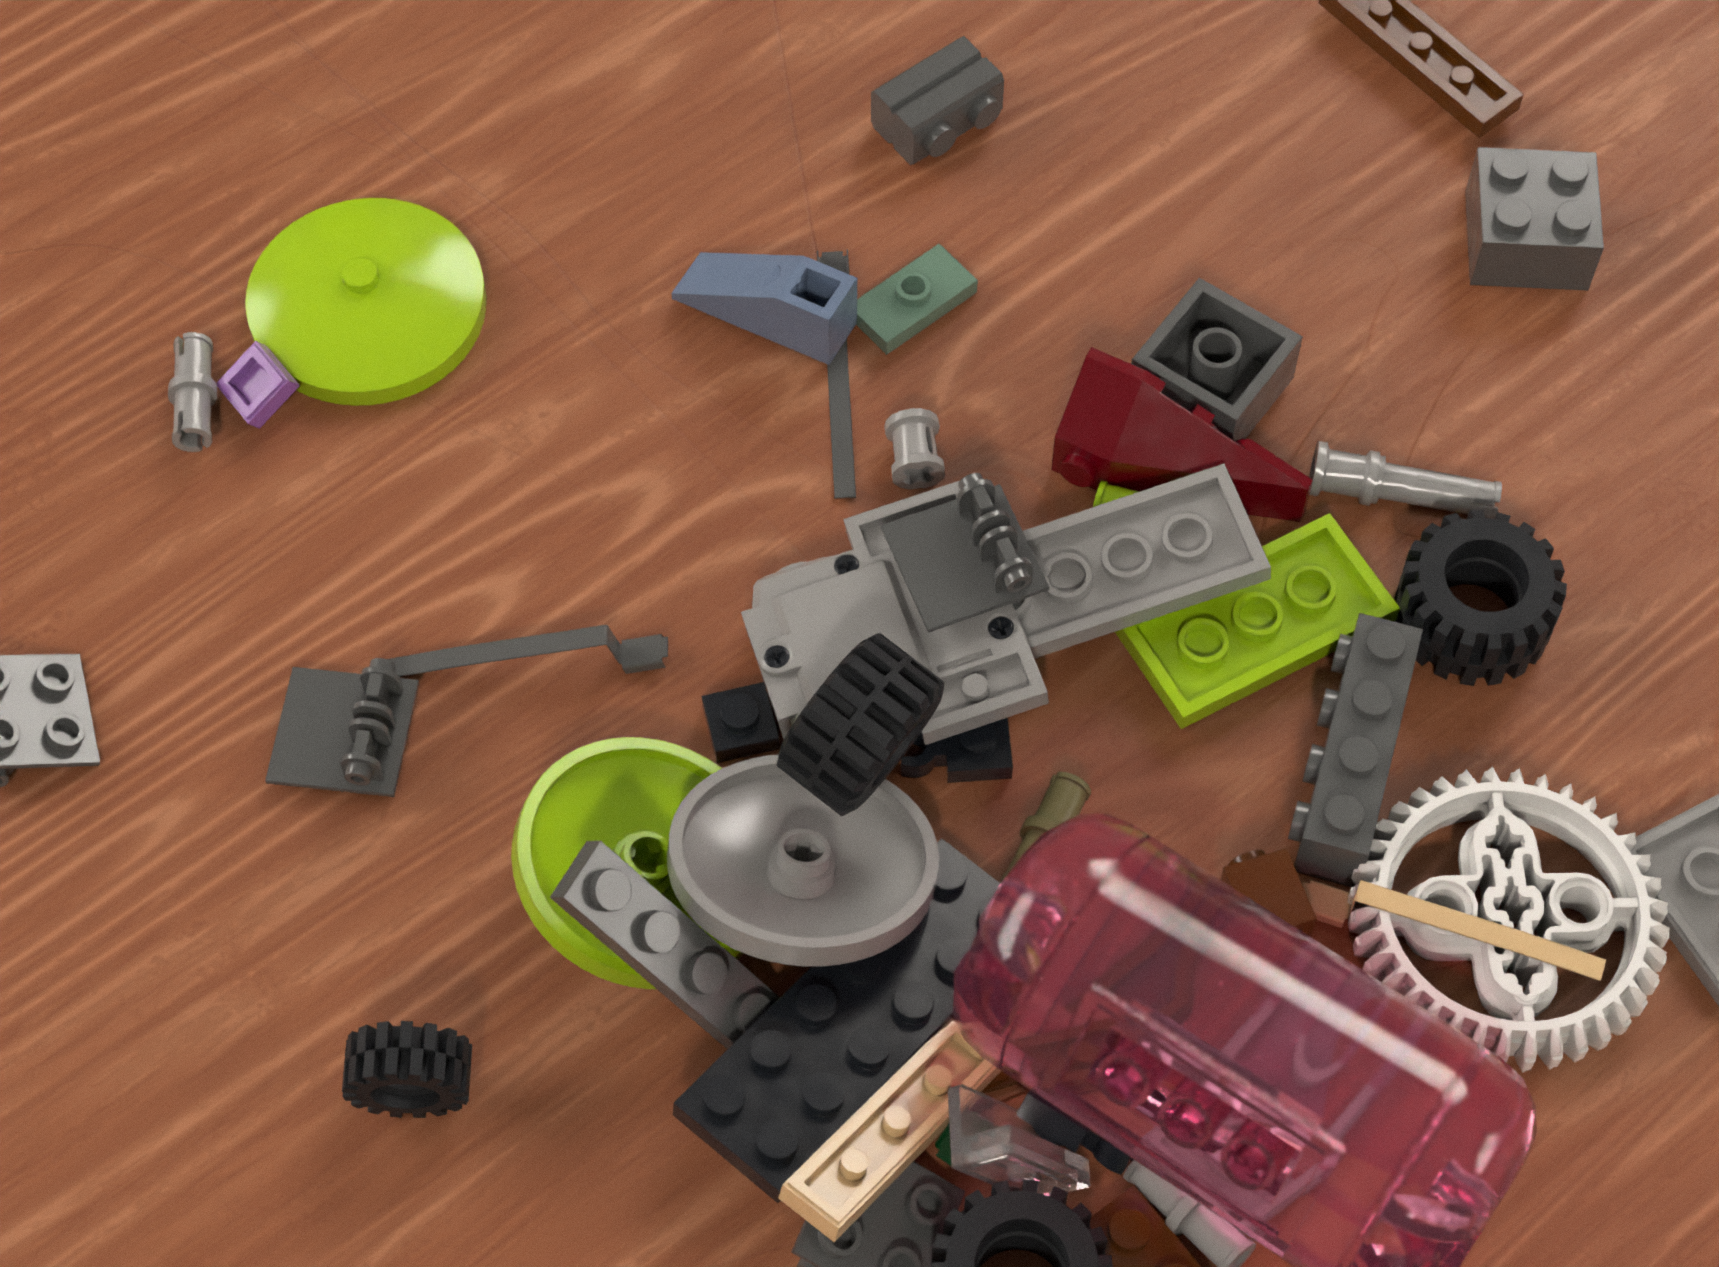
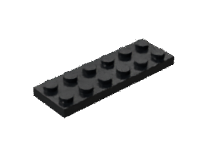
M942 838L937 842L939 870L933 900L922 921L908 936L891 948L869 958L841 965L812 966L674 1102L673 1116L777 1203L781 1201L778 1197L782 1184L951 1018L955 1020L1041 931L1044 916Z

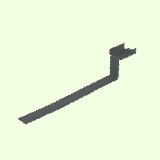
M846 249V256H843V251L822 252V257H819L817 251L818 262L849 274L848 249ZM846 339L830 365H827L834 499L856 498Z
M599 625L459 646L387 660L392 661L396 665L395 673L399 677L461 666L607 645L617 662L622 664L624 672L629 674L666 668L662 658L668 657V637L657 634L622 640V644H620L608 625Z

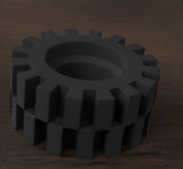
M389 1021L377 1022V1029L369 1025L359 1027L358 1032L352 1031L348 1035V1040L346 1039L342 1097L345 1101H351V1105L358 1109L368 1106V1112L380 1114L383 1111H389L390 1117L402 1118V1113H412L414 1118H426L427 1112H431L435 1116L447 1115V1109L456 1112L462 1109V1104L467 1105L469 1101L472 1044H469V1039L465 1035L457 1036L456 1030L446 1028L437 1031V1024L425 1023L423 1027L413 1026V1021H401L400 1026H393Z

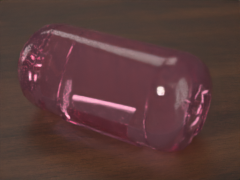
M1106 813L1079 814L1055 825L1040 835L1020 857L979 917L980 928L969 951L963 956L954 971L953 1015L963 1039L983 1059L998 1069L1003 1070L1004 1073L1293 1267H1460L1528 1160L1537 1135L1536 1104L1524 1079L1501 1057L1483 1046L1479 1048L1480 1044L1133 824Z

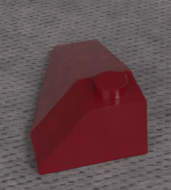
M1090 348L1054 438L1052 471L1061 474L1065 480L1078 487H1091L1098 490L1100 482L1105 481L1111 485L1140 492L1225 464L1247 515L1295 522L1302 520L1313 483L1311 478L1252 439H1240L1235 442L1211 423L1215 415L1199 404L1190 412L1161 393L1166 383L1150 372L1098 349Z

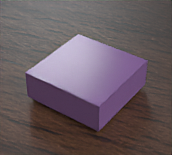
M255 341L217 381V387L243 419L258 429L266 423L300 386L272 351L258 341Z

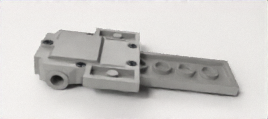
M1221 464L1024 530L1023 533L1049 585V590L928 633L884 537L881 525L957 499L960 491L959 481L843 519L852 550L834 556L817 558L809 562L793 563L781 568L776 573L757 580L753 586L752 608L742 611L741 614L783 739L819 687L850 651L861 641L881 633L945 683L941 702L921 732L924 744L927 745L1049 704L1048 691L1035 658L1270 580L1271 566L1225 464Z

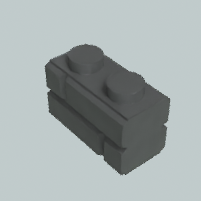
M965 36L960 37L871 92V122L873 128L889 144H893L894 149L910 166L928 155L932 157L941 156L952 147L958 136L974 126L977 129L986 128L999 116L1003 109L1004 78L1002 72L986 57L982 58L980 51Z

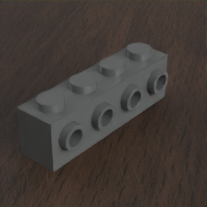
M1359 613L1353 636L1340 634L1330 670L1342 674L1339 689L1336 691L1326 688L1316 725L1328 729L1325 745L1323 747L1312 744L1302 782L1314 785L1310 803L1297 801L1288 839L1300 842L1294 864L1297 873L1348 887L1355 886L1351 877L1354 869H1358L1360 864H1366L1369 857L1423 629Z

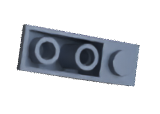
M700 252L671 293L673 300L827 365H830L857 324V277L806 256Z

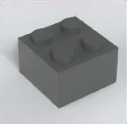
M1478 147L1465 190L1470 285L1588 291L1604 249L1597 153Z
M1198 278L1132 358L1131 364L1150 372L1164 381L1166 384L1161 393L1191 412L1199 404L1214 414L1215 417L1211 423L1220 432L1236 442L1237 440L1247 438L1293 380L1303 336L1205 280Z

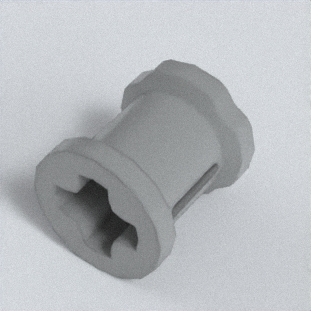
M922 408L901 410L892 414L885 421V435L893 443L895 462L891 466L892 480L900 488H927L939 483L945 477L944 460L937 454L935 435L938 434L940 428L939 419L930 410Z

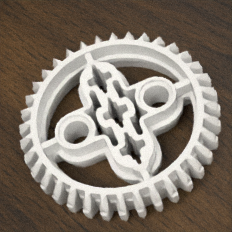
M1491 767L1488 771L1484 772L1480 783H1477L1466 769L1462 774L1458 775L1455 787L1442 776L1433 783L1430 793L1418 787L1416 791L1411 793L1408 804L1398 801L1391 808L1389 820L1382 818L1376 824L1368 860L1365 864H1359L1358 869H1354L1351 877L1355 886L1350 889L1348 895L1349 904H1352L1360 880L1391 890L1394 877L1403 859L1423 837L1455 823L1481 819V821L1467 829L1459 844L1458 863L1460 875H1442L1429 878L1411 889L1407 895L1514 928L1513 924H1517L1515 929L1534 935L1536 930L1538 937L1585 953L1595 952L1606 944L1613 931H1624L1622 957L1613 979L1605 990L1594 1001L1577 1012L1559 1018L1535 1021L1534 1017L1549 1007L1557 993L1558 974L1556 966L1355 902L1353 906L1355 911L1351 912L1348 920L1349 931L1359 934L1353 944L1354 956L1369 958L1362 969L1364 980L1383 979L1376 991L1378 1003L1397 999L1399 1004L1393 1014L1396 1023L1406 1021L1412 1016L1419 1021L1415 1030L1417 1041L1428 1037L1431 1031L1442 1037L1439 1043L1441 1055L1449 1053L1455 1043L1466 1047L1464 1056L1467 1065L1475 1063L1480 1053L1484 1052L1490 1054L1491 1064L1494 1070L1497 1071L1504 1068L1509 1056H1514L1517 1065L1522 1073L1532 1069L1538 1054L1547 1068L1551 1070L1560 1064L1563 1052L1576 1063L1585 1057L1589 1050L1588 1045L1597 1051L1605 1048L1612 1038L1611 1033L1617 1036L1622 1035L1632 1022L1631 1017L1635 1018V1016L1641 1015L1648 1004L1647 996L1654 993L1660 982L1659 975L1656 972L1662 970L1667 960V952L1662 948L1669 939L1670 928L1661 923L1668 913V903L1655 899L1662 888L1661 878L1643 875L1647 873L1651 866V854L1632 855L1630 852L1636 844L1635 833L1618 836L1614 832L1618 824L1617 813L1600 819L1594 814L1597 807L1595 797L1584 801L1583 805L1572 800V784L1563 787L1559 793L1548 790L1549 783L1546 774L1537 778L1533 786L1524 784L1520 769H1517L1510 774L1507 782H1501L1494 768ZM1530 826L1546 831L1576 849L1596 868L1608 884L1610 890L1601 880L1590 874L1577 872L1543 873L1537 840ZM1478 885H1480L1482 898L1479 906L1475 897ZM1570 908L1580 912L1588 923H1577L1568 919L1561 909ZM1396 936H1404L1407 945L1412 951L1426 960L1472 961L1474 982L1481 1004L1494 1017L1466 1008L1433 987L1412 965Z

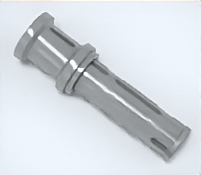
M1317 441L1309 478L1313 480L1310 495L1318 496L1321 491L1358 497L1359 504L1370 506L1371 503L1376 504L1380 498L1462 514H1469L1470 510H1484L1485 518L1495 519L1498 512L1495 502L1500 503L1502 482L1499 481L1491 482L1387 463L1386 456L1380 455V452L1370 450L1365 456L1332 450L1329 448L1328 442Z

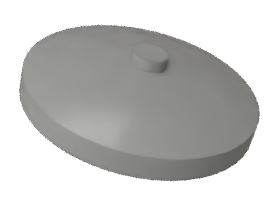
M779 754L767 755L737 762L711 774L698 783L680 803L670 826L667 853L668 875L673 891L683 909L704 931L718 941L749 956L794 966L822 967L856 962L879 954L902 941L922 921L933 900L939 870V850L934 831L918 805L901 789L886 779L858 809L841 817L777 767Z

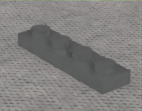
M601 840L586 841L550 896L555 903L727 1050L780 998Z

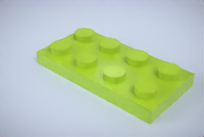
M1330 513L1262 546L1271 566L1270 580L1115 631L1180 729L1335 652L1340 634L1353 636L1359 613L1396 621L1400 610L1399 606Z

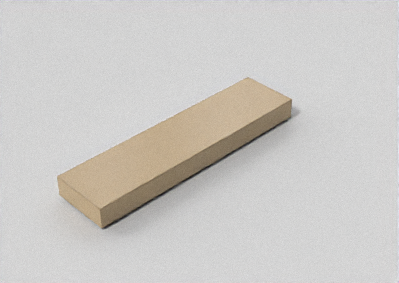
M951 1018L782 1184L778 1199L835 1242L943 1132L962 1107L963 1111L1001 1072L1006 1058Z

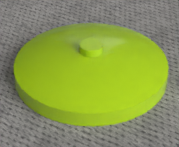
M361 198L319 208L304 215L282 230L268 244L254 265L246 289L245 306L253 341L266 345L300 385L296 391L324 402L362 406L388 403L415 395L431 387L452 372L470 352L480 334L486 313L487 297L479 258L466 236L449 220L430 209L411 202L388 198Z
M621 737L601 740L577 748L556 761L541 775L529 793L517 819L512 839L511 861L516 889L523 907L535 927L553 948L581 969L604 980L632 988L656 989L555 903L550 896L586 841L601 840L693 921L678 901L668 875L667 853L670 826L674 814L687 794L698 783L721 770L722 767L701 754L674 743L643 737ZM711 936L737 960L744 954Z

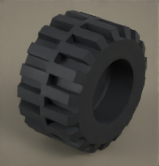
M1470 510L1467 519H1461L1457 513L1444 516L1441 527L1431 523L1422 531L1420 541L1414 540L1408 552L1394 597L1400 608L1397 619L1394 622L1423 629L1416 661L1421 666L1431 662L1436 666L1434 674L1447 680L1449 673L1461 676L1460 684L1474 686L1477 678H1484L1489 686L1501 684L1505 673L1513 679L1524 674L1528 664L1535 665L1542 656L1563 609L1562 605L1566 597L1567 584L1561 582L1565 570L1561 560L1550 559L1554 547L1546 538L1540 541L1534 539L1535 528L1523 522L1520 527L1509 523L1510 515L1497 512L1495 519L1485 518L1484 510ZM1463 584L1484 587L1498 595L1507 605L1508 609L1497 612L1473 609L1459 601L1449 588Z
M881 633L861 641L832 671L797 717L781 744L777 767L841 817L858 809L891 773L927 725L941 702L945 685L944 681Z
M1023 1179L1022 1191H1010L1008 1180L992 1183L991 1196L984 1198L977 1189L965 1197L964 1210L962 1212L953 1208L944 1219L943 1234L937 1233L932 1249L931 1267H981L992 1256L1007 1250L1033 1252L1046 1259L1053 1267H1113L1112 1255H1105L1108 1240L1102 1227L1092 1229L1089 1226L1092 1213L1081 1202L1072 1210L1066 1206L1068 1192L1054 1186L1050 1196L1037 1193L1039 1181Z

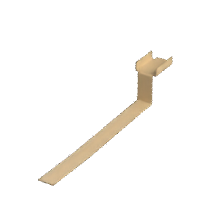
M1313 880L1310 881V884L1306 882L1302 884L1317 920L1342 928L1345 919H1349L1355 902H1359L1510 950L1601 981L1606 959L1363 880L1359 882L1352 904L1348 903L1349 892Z

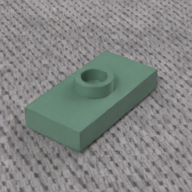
M937 244L858 298L856 325L887 355L977 293L978 280L944 247Z

